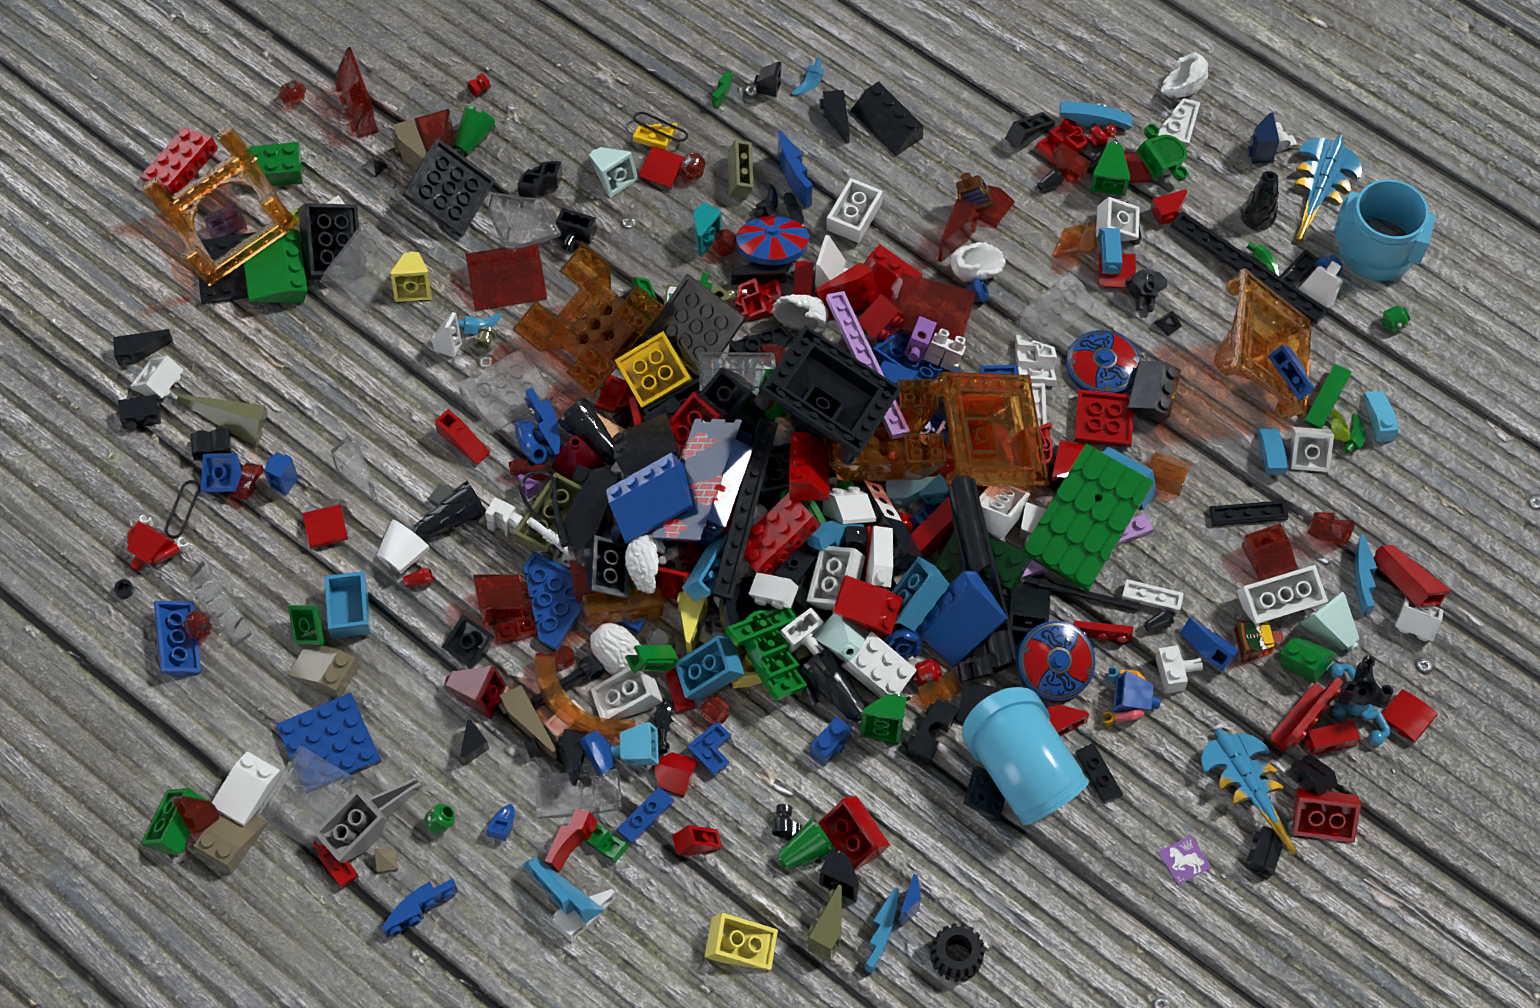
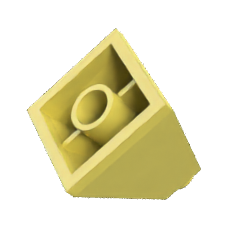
M419 252L404 253L391 271L395 302L432 300L428 269Z

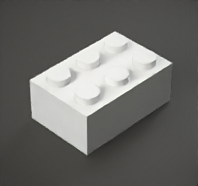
M850 178L827 217V230L860 243L882 205L883 191Z
M828 546L823 551L820 550L807 602L817 609L833 610L844 575L860 580L866 556L855 548Z
M872 631L866 635L861 650L850 662L844 661L841 665L879 698L886 694H900L917 670Z

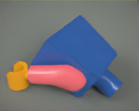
M1114 666L1109 668V673L1111 674L1107 675V680L1110 682L1116 681L1113 712H1116V714L1113 715L1109 711L1103 714L1104 718H1111L1109 721H1103L1105 726H1111L1116 720L1117 722H1125L1141 718L1151 708L1158 709L1160 707L1161 698L1153 696V684L1148 682L1140 672L1134 670L1118 671Z

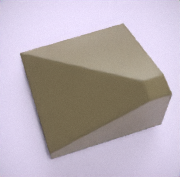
M374 849L377 873L398 870L396 850Z

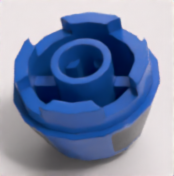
M901 623L894 624L891 635H886L884 640L888 646L904 659L912 656L916 658L920 654L922 646L921 636L916 630L913 631Z

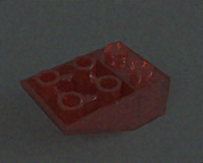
M1280 523L1245 535L1241 546L1259 581L1298 570L1290 541Z

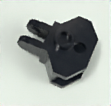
M1141 269L1126 279V287L1132 292L1134 299H1136V310L1142 311L1144 300H1147V311L1153 312L1155 298L1158 297L1160 291L1167 287V279L1160 272Z

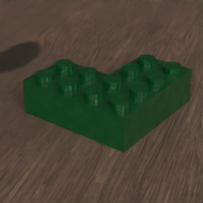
M954 532L935 564L949 584L961 574ZM988 534L1001 588L1013 594L1031 561L1030 555ZM985 568L980 572L979 576L991 582L988 568Z

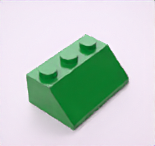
M896 693L886 694L864 708L860 737L900 743L907 697Z
M189 788L167 790L140 844L168 855H180L187 846L186 842L189 835L195 830V823L203 813L207 800Z

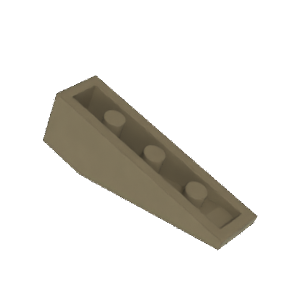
M522 685L499 695L501 700L499 707L503 715L507 713L509 719L531 739L534 738L536 744L554 760L557 759V750Z

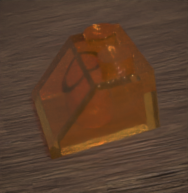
M1155 451L1148 468L1154 472L1157 489L1180 496L1191 463Z

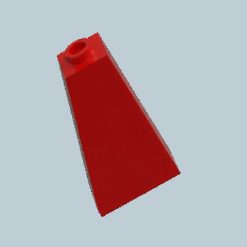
M949 497L911 534L923 556H932L954 530Z
M1394 545L1380 546L1376 550L1373 557L1375 564L1418 608L1440 605L1451 591Z

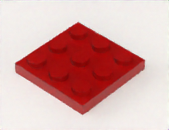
M1079 389L1074 442L1131 448L1134 412L1126 409L1130 395Z

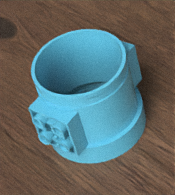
M1385 179L1367 185L1360 194L1350 191L1348 198L1344 197L1333 232L1336 233L1335 241H1338L1340 256L1353 272L1367 279L1387 281L1404 275L1414 263L1421 264L1429 245L1436 215L1429 213L1425 198L1413 186L1402 181ZM1364 219L1389 221L1400 227L1407 235L1388 236L1372 229Z

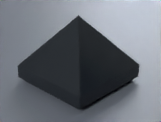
M374 155L362 167L376 177L388 165Z

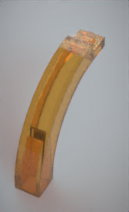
M535 656V676L540 693L550 710L566 725L574 730L586 731L588 734L592 731H597L608 740H614L615 733L620 735L621 732L635 727V720L601 718L579 708L568 698L558 681L555 657Z

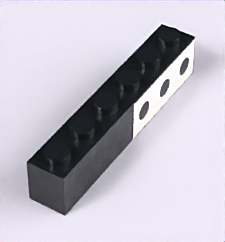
M863 480L858 488H860V491L868 494L876 516V521L869 523L872 528L873 526L893 528V565L895 568L907 571L918 556L922 559L924 557L880 484Z

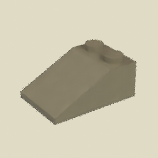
M414 119L394 124V132L391 134L396 153H400L402 160L417 171L427 153Z
M306 644L287 676L329 696L339 698L359 669L356 657L339 649Z
M221 814L204 830L194 844V847L200 856L232 874L268 822L253 815L243 827Z

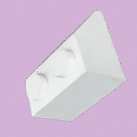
M1111 197L1105 199L1097 206L1096 237L1098 238L1099 228H1120L1121 241L1137 240L1139 238L1140 207Z
M167 355L151 358L130 385V388L145 396L157 395L158 399H164L170 393V387L181 378L180 374L183 369Z
M1292 427L1290 443L1291 469L1329 472L1334 440L1332 431L1330 429Z
M849 487L848 490L832 488V491H829V501L823 500L822 514L842 524L876 521L868 494L860 491L858 487Z
M1406 596L1395 627L1405 634L1412 633L1417 635V638L1420 640H1430L1433 642L1442 622L1444 610L1435 606L1418 608Z

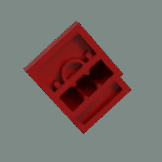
M881 294L857 320L860 326L869 333L868 335L880 343L887 341L892 335L890 332L895 327L899 328L903 324L905 315L891 300Z

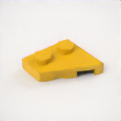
M661 124L648 125L672 137L677 131L673 127H662ZM642 125L638 126L633 135V142L650 147L654 146L663 150H667L672 140Z

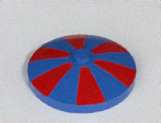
M766 216L753 219L744 224L737 232L736 245L739 253L754 263L782 265L793 262L805 254L809 246V235L806 228L795 220L780 216Z

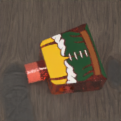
M1237 620L1234 626L1241 662L1268 656L1274 650V643L1283 642L1282 631L1271 632L1270 624L1267 621L1254 624L1253 621Z

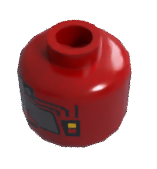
M927 659L915 664V669H917L913 674L915 683L919 682L922 687H928L940 682V677L943 674L938 661L935 662L933 659Z

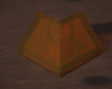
M1088 222L1064 228L1052 256L1058 258L1097 250L1093 223Z

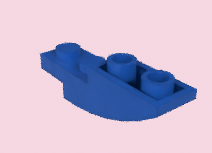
M531 387L525 390L526 398H524L527 407L529 409L532 408L534 411L533 415L538 423L536 435L539 441L545 443L548 456L553 457L555 460L560 453V432L557 418L549 400L541 402Z
M453 878L435 888L429 881L401 901L382 927L386 938L399 935L403 929L409 926L414 927L424 919L423 910L434 908L437 905L436 903L442 900L452 899L458 893Z

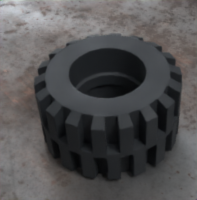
M954 923L951 925V928L947 925L943 927V931L939 930L933 939L930 957L931 962H933V968L935 970L938 969L940 976L946 975L945 979L949 981L950 977L954 978V982H959V978H962L963 981L968 980V976L972 978L975 976L976 971H979L985 953L983 939H979L980 934L978 932L973 933L974 928L970 926L968 929L965 928V924L957 927V924ZM952 944H959L968 950L970 956L966 960L955 961L948 957L945 949Z

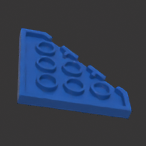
M534 551L523 568L540 643L557 651L596 592L590 591L586 578Z

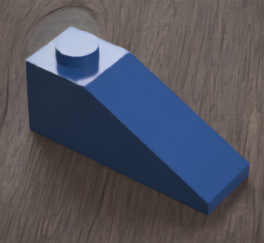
M1281 345L1268 356L1299 401L1315 390L1300 360L1290 347Z

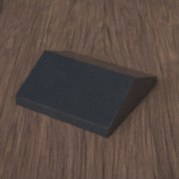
M462 614L442 645V648L472 669L488 653L494 635Z

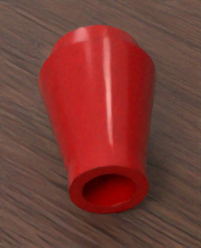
M425 567L403 576L406 588L429 586V583L434 582L431 569Z

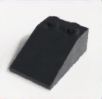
M596 535L585 543L584 566L591 592L623 599L628 598L629 572L627 566H625V555L629 543Z

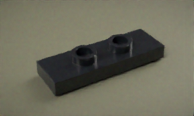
M1091 743L1076 750L1077 758L1103 803L1106 804L1122 797L1121 789L1095 744Z

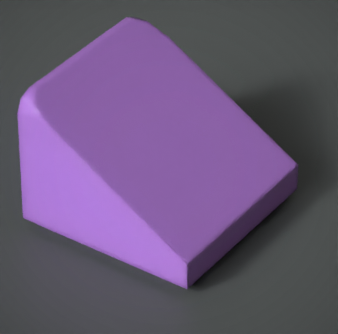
M521 474L518 475V483H519V486H520L521 480H522L523 477H524V476L521 475ZM527 478L523 485V491L528 498L538 494L541 489L540 483L531 478Z

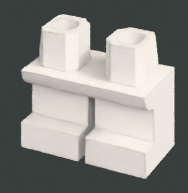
M940 329L938 333L934 334L923 359L939 365L944 351H946L940 367L956 373L966 347L964 346L966 339L956 336L954 341L948 339L949 332Z
M496 497L485 512L487 529L494 532L496 528H500L505 531L507 538L510 534L514 535V531L523 520V516L516 513L514 506Z

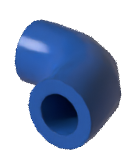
M522 420L515 422L516 437L523 454L533 463H543L547 458V450L537 440L533 421Z

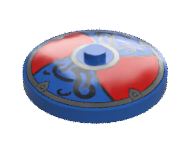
M1095 330L1081 335L1072 343L1067 354L1066 367L1069 377L1081 390L1123 394L1132 388L1137 365L1141 361V357L1135 345L1125 336L1113 331Z
M1050 621L1037 625L1024 636L1017 652V669L1024 685L1034 691L1040 698L1050 701L1067 700L1080 694L1090 683L1095 670V653L1090 640L1079 628L1067 622Z

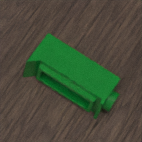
M635 645L634 650L637 655H626L625 657L634 675L638 671H666L669 673L679 662L672 645Z

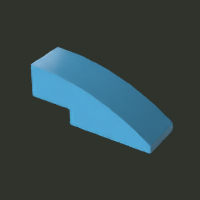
M1259 428L1262 463L1265 464L1266 476L1285 475L1288 469L1287 459L1278 428Z
M836 520L824 522L807 539L808 546L821 551L830 545L839 547L846 542L847 526L864 525L861 523L842 524Z

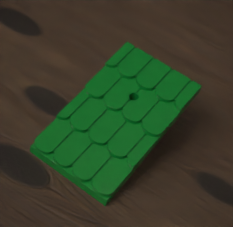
M1086 444L1022 551L1029 554L1031 560L1089 592L1154 481Z

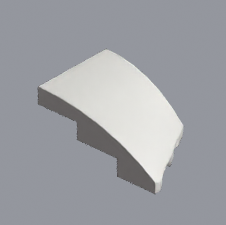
M1016 335L1015 357L1016 365L1018 366L1019 384L1045 383V386H1055L1057 381L1054 371L1057 360L1055 347L1035 340L1028 342L1022 340L1020 335Z
M393 519L376 556L389 569L394 567L402 574L430 548L428 544L410 529Z

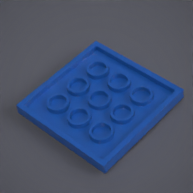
M352 693L343 695L276 724L306 795L381 763V759Z

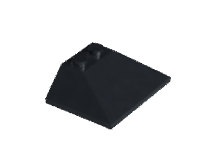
M666 413L617 433L610 439L614 458L625 478L671 452L675 456L679 454L669 417Z

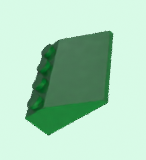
M277 230L241 239L248 301L304 303L308 290L299 230Z

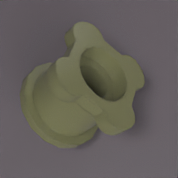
M487 326L479 328L478 337L473 339L475 342L474 346L491 351L493 348L491 346L492 339L496 337L495 332Z

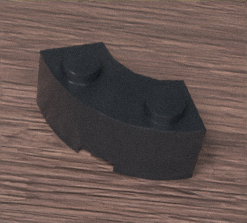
M561 162L539 163V166L526 170L517 183L519 197L536 200L543 191L558 189L563 175Z

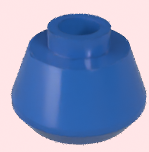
M975 279L968 285L966 295L973 302H986L989 292L982 279Z

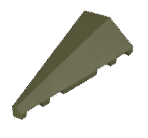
M178 394V404H183L190 408L192 412H197L220 428L229 429L239 439L249 442L255 448L258 447L263 434L262 427L268 414L265 405Z

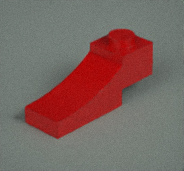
M575 809L568 827L560 826L545 859V863L554 871L560 872L574 849L586 838L590 839L595 831L598 821L590 811Z

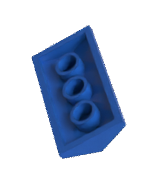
M154 601L161 673L177 678L200 674L201 665L194 602Z

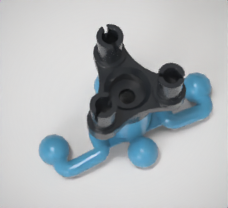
M1368 655L1364 656L1362 662L1357 665L1356 670L1350 664L1333 663L1328 668V673L1332 678H1340L1346 671L1353 681L1347 682L1344 688L1340 690L1338 699L1342 704L1332 706V717L1338 720L1343 719L1348 712L1354 716H1361L1362 719L1367 721L1376 718L1382 731L1374 730L1370 732L1368 739L1374 746L1381 745L1384 739L1390 735V728L1382 713L1375 710L1372 705L1378 708H1386L1391 701L1393 688L1389 685H1383L1380 688L1376 683L1373 675L1375 659L1372 656H1369V659H1367Z

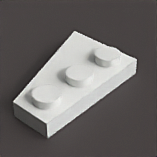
M1183 98L1173 110L1172 115L1163 123L1158 135H1172L1178 138L1185 147H1188L1200 102Z

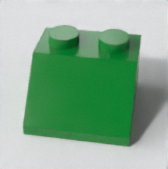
M1303 636L1291 639L1280 653L1282 667L1315 684L1337 656V653Z

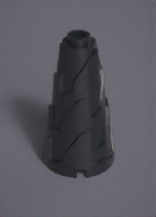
M1266 171L1262 174L1253 191L1250 192L1247 200L1242 205L1240 218L1251 229L1257 230L1262 228V230H1266L1275 223L1278 210L1279 181L1278 175L1272 171Z
M583 397L582 400H578L563 413L566 418L562 420L560 417L557 423L572 436H578L598 457L602 458L609 466H612L616 462L610 441L612 437L586 397Z
M467 480L452 490L453 492L439 502V505L426 513L424 518L414 525L415 529L412 532L424 541L435 535L438 536L453 527L456 528L470 520L474 521L485 515L487 510L483 507L481 500Z
M828 648L821 650L824 655L822 657L818 654L814 655L802 666L798 673L847 719L852 722L855 720L857 722L861 721L863 709L865 708L864 702L853 689L854 686L843 673L844 670L833 656L834 654Z

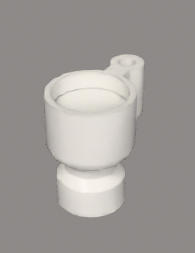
M1276 122L1279 137L1277 151L1296 148L1298 145L1294 136L1284 132L1281 123Z

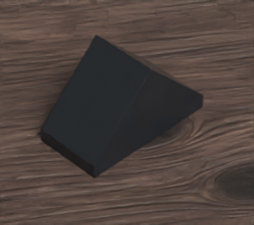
M467 720L460 753L462 765H467L489 750L488 741L471 720Z

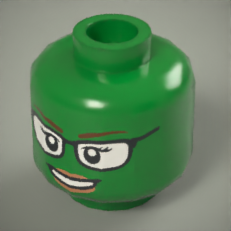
M1396 305L1383 312L1381 323L1384 329L1397 332L1408 326L1410 316L1405 307L1402 308Z
M445 804L435 805L424 817L426 827L435 834L444 833L455 822L453 809Z

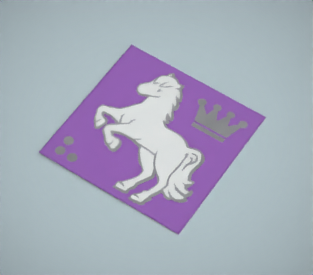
M1191 835L1158 852L1178 885L1212 868Z

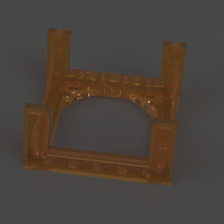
M231 125L215 135L231 156L172 196L155 177L140 187L149 200L171 222L187 250L180 254L183 260L208 286L217 282L299 225L297 219L283 204L257 164L255 154ZM240 171L239 175L236 178H233V175ZM232 183L246 184L256 191L260 197L257 202L273 221L213 261L195 230L194 220L197 209L205 197L215 189ZM193 204V207H192L191 209H189V210H184V209H186L187 207H189L190 205Z

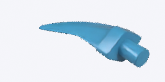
M815 59L814 65H808L804 82L792 92V95L806 93L819 84L824 74V70L820 68L821 59Z
M502 313L485 319L465 316L464 321L458 320L459 328H463V334H479V328L485 326L493 327L501 318Z

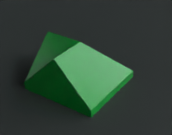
M288 605L294 643L324 644L325 633L317 605Z

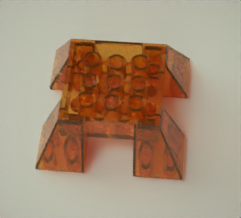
M582 242L559 271L579 288L557 317L535 301L512 330L539 352L564 348L577 359L566 373L595 395L617 368L615 359L630 350L638 338L646 332L663 311L665 306L638 285L634 287L625 300L611 290V264Z
M935 379L897 380V386L902 388L897 396V404L909 427L910 434H904V437L891 440L883 421H881L864 450L852 465L844 464L839 460L837 454L842 446L827 439L829 466L844 481L922 480L944 466L947 460L943 433L920 434L939 409Z

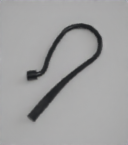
M545 470L531 471L520 482L519 492L527 509L537 519V522L541 524L540 516L533 510L526 499L523 485L527 478L535 474H544L551 479L556 528L562 547H567L570 544L559 512L555 477ZM531 527V530L537 533V531Z

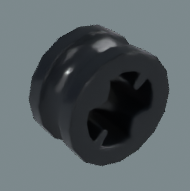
M127 579L119 580L114 586L117 596L121 599H127L134 593V588ZM125 586L127 591L123 592L121 588Z
M534 738L531 739V742H524L529 758H533V755H540Z

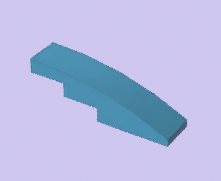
M1060 102L1059 115L1091 128L1094 123L1105 128L1108 125H1115L1127 131L1132 127V115L1123 111L1097 104Z
M1362 534L1356 544L1354 560L1355 583L1363 615L1371 614L1375 606L1371 595L1376 588L1373 575L1377 567L1365 535Z
M897 887L893 889L873 920V928L877 931L870 941L869 949L874 952L866 962L865 970L873 974L882 958L891 935L897 908L899 891Z

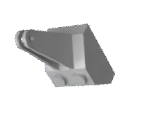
M412 778L405 783L370 798L361 789L357 788L313 833L339 862L345 863L367 851L381 837L387 817L410 797L419 792L422 785L417 783L416 778Z

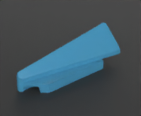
M532 857L522 864L526 871L566 915L574 911L584 923H587L604 911V908L537 857Z

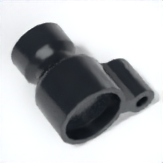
M787 804L776 806L777 817L773 820L772 835L779 838L793 837L802 828L801 824L795 823L790 819V816H792V806Z

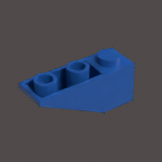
M1189 617L1180 632L1206 660L1222 671L1231 665L1240 651L1191 617Z

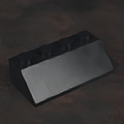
M879 81L867 88L851 109V112L895 156L923 139L924 126Z

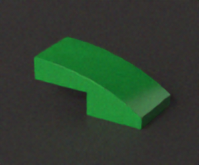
M731 70L718 80V89L712 94V106L716 109L723 104L731 90Z
M598 824L590 839L586 838L584 840L596 851L615 863L628 849L625 842L612 836L609 830Z

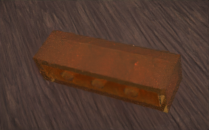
M656 586L652 594L638 590V588L628 589L627 599L601 593L582 595L581 608L585 626L663 616L664 602L660 586Z

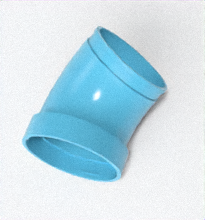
M1012 687L1000 690L982 700L967 716L962 728L964 743L975 760L983 764L1022 825L1031 824L1053 813L1076 797L1088 785V778L1083 774L1081 767L1050 722L1047 708L1039 696L1031 689Z

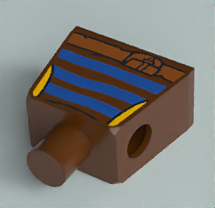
M968 172L963 173L960 177L961 181L956 183L961 215L994 206L992 192L980 175L972 177Z

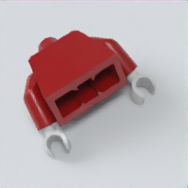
M141 515L140 521L128 531L127 551L135 555L130 566L140 571L145 562L157 565L179 551H188L190 547L189 542L181 545L185 542V538L180 537L177 544H174V540L152 527L153 521L151 517L147 520L145 515Z

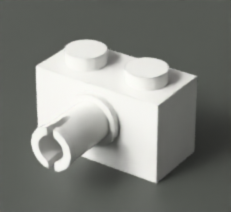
M756 573L749 595L755 599V603L762 606L771 604V606L778 609L783 607L791 608L798 586L791 579Z
M809 608L780 631V634L791 645L788 649L790 654L801 645H805L813 655H820L822 653L821 650L824 649L814 638V635L824 622L812 608Z
M1178 645L1158 649L1155 659L1165 694L1185 691L1188 683L1186 673L1203 670V665L1200 663L1201 658L1183 661Z

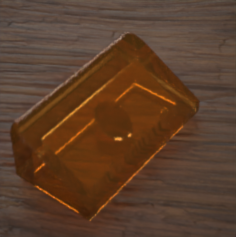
M952 671L940 676L938 681L928 682L917 688V695L926 710L930 703H935L937 698L945 701L961 693Z

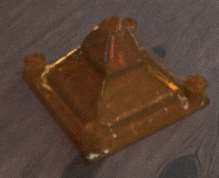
M1246 268L1239 271L1238 276L1228 279L1226 283V291L1232 296L1239 295V300L1231 330L1218 348L1214 363L1224 375H1236L1248 380L1251 379L1277 398L1279 402L1276 406V412L1281 418L1286 419L1292 416L1305 417L1307 396L1301 401L1297 399L1268 356L1281 345L1290 347L1309 377L1312 321Z
M941 372L937 378L930 381L929 388L931 393L935 397L943 396L944 398L943 402L948 425L946 450L955 462V470L949 472L945 477L948 488L957 476L972 477L975 479L977 486H1021L1027 491L1050 485L1030 375Z

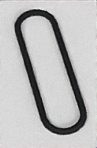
M637 112L633 116V120L637 124L674 141L683 142L688 138V133L685 130L647 112ZM640 114L647 115L685 133L686 136L683 139H676L639 122L636 116Z
M195 480L186 481L180 489L165 527V533L170 538H177L184 532L200 491V484ZM188 483H195L197 491L182 529L177 535H171L168 533V527L184 487Z

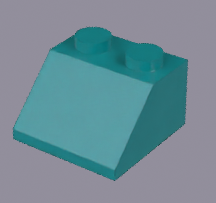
M706 202L697 206L693 211L694 237L698 255L701 257L722 233V211Z

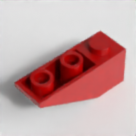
M449 409L435 420L437 433L476 465L490 454V451L467 425Z

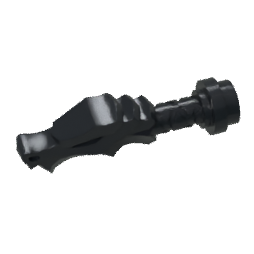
M662 698V705L654 714L655 727L659 733L658 754L668 753L670 744L666 742L667 732L670 731V724L674 722L670 712L675 706L665 698Z

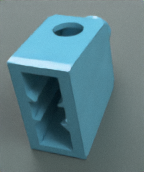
M646 722L621 732L620 744L611 746L613 757L620 756L621 760L628 765L659 764L657 728L650 722Z

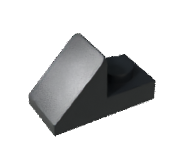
M847 526L845 547L855 548L865 556L866 528L864 526Z

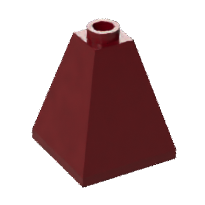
M576 435L563 446L551 465V468L569 480H572L577 464L592 470L605 466V463Z
M492 665L452 671L451 675H448L445 679V686L450 693L488 719L492 718L500 701L499 695L504 693L507 686L496 667Z

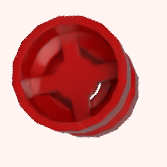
M483 73L477 75L476 79H471L466 83L469 91L475 97L479 96L483 90L487 91L491 88L488 78Z

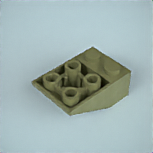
M838 885L836 890H831L827 898L828 904L826 908H821L817 916L816 926L812 925L807 934L809 936L807 939V943H809L808 951L828 962H831L841 941V885Z

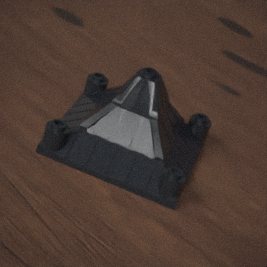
M805 325L755 397V403L758 408L766 411L771 410L774 404L777 403L791 416L790 420L795 433H811L818 440L825 438L842 446L837 454L839 460L844 464L852 465L864 450L902 388Z

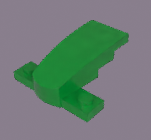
M786 607L782 609L775 608L770 611H755L744 621L728 626L725 630L735 647L744 644L758 676L775 702L805 690L807 687L806 682L796 670L799 664L788 651L791 645L779 632L780 629H783L797 618L791 608Z

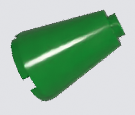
M466 105L452 145L454 150L462 156L468 155L496 126V121L483 110L478 112L476 111L477 107L472 105Z
M814 817L778 852L780 857L777 860L783 869L788 867L791 870L828 856L830 850L836 851L834 847L829 848L832 844L818 823L813 824L816 822Z

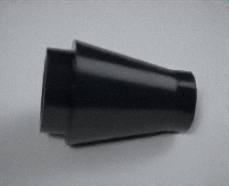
M1058 169L1051 170L1037 183V187L1043 193L1046 190L1061 185L1064 177Z
M1161 609L1143 624L1146 631L1151 633L1171 627L1174 619L1168 609L1164 611Z

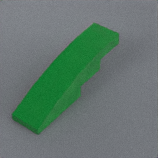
M1334 364L1304 423L1317 429L1323 428L1352 371Z

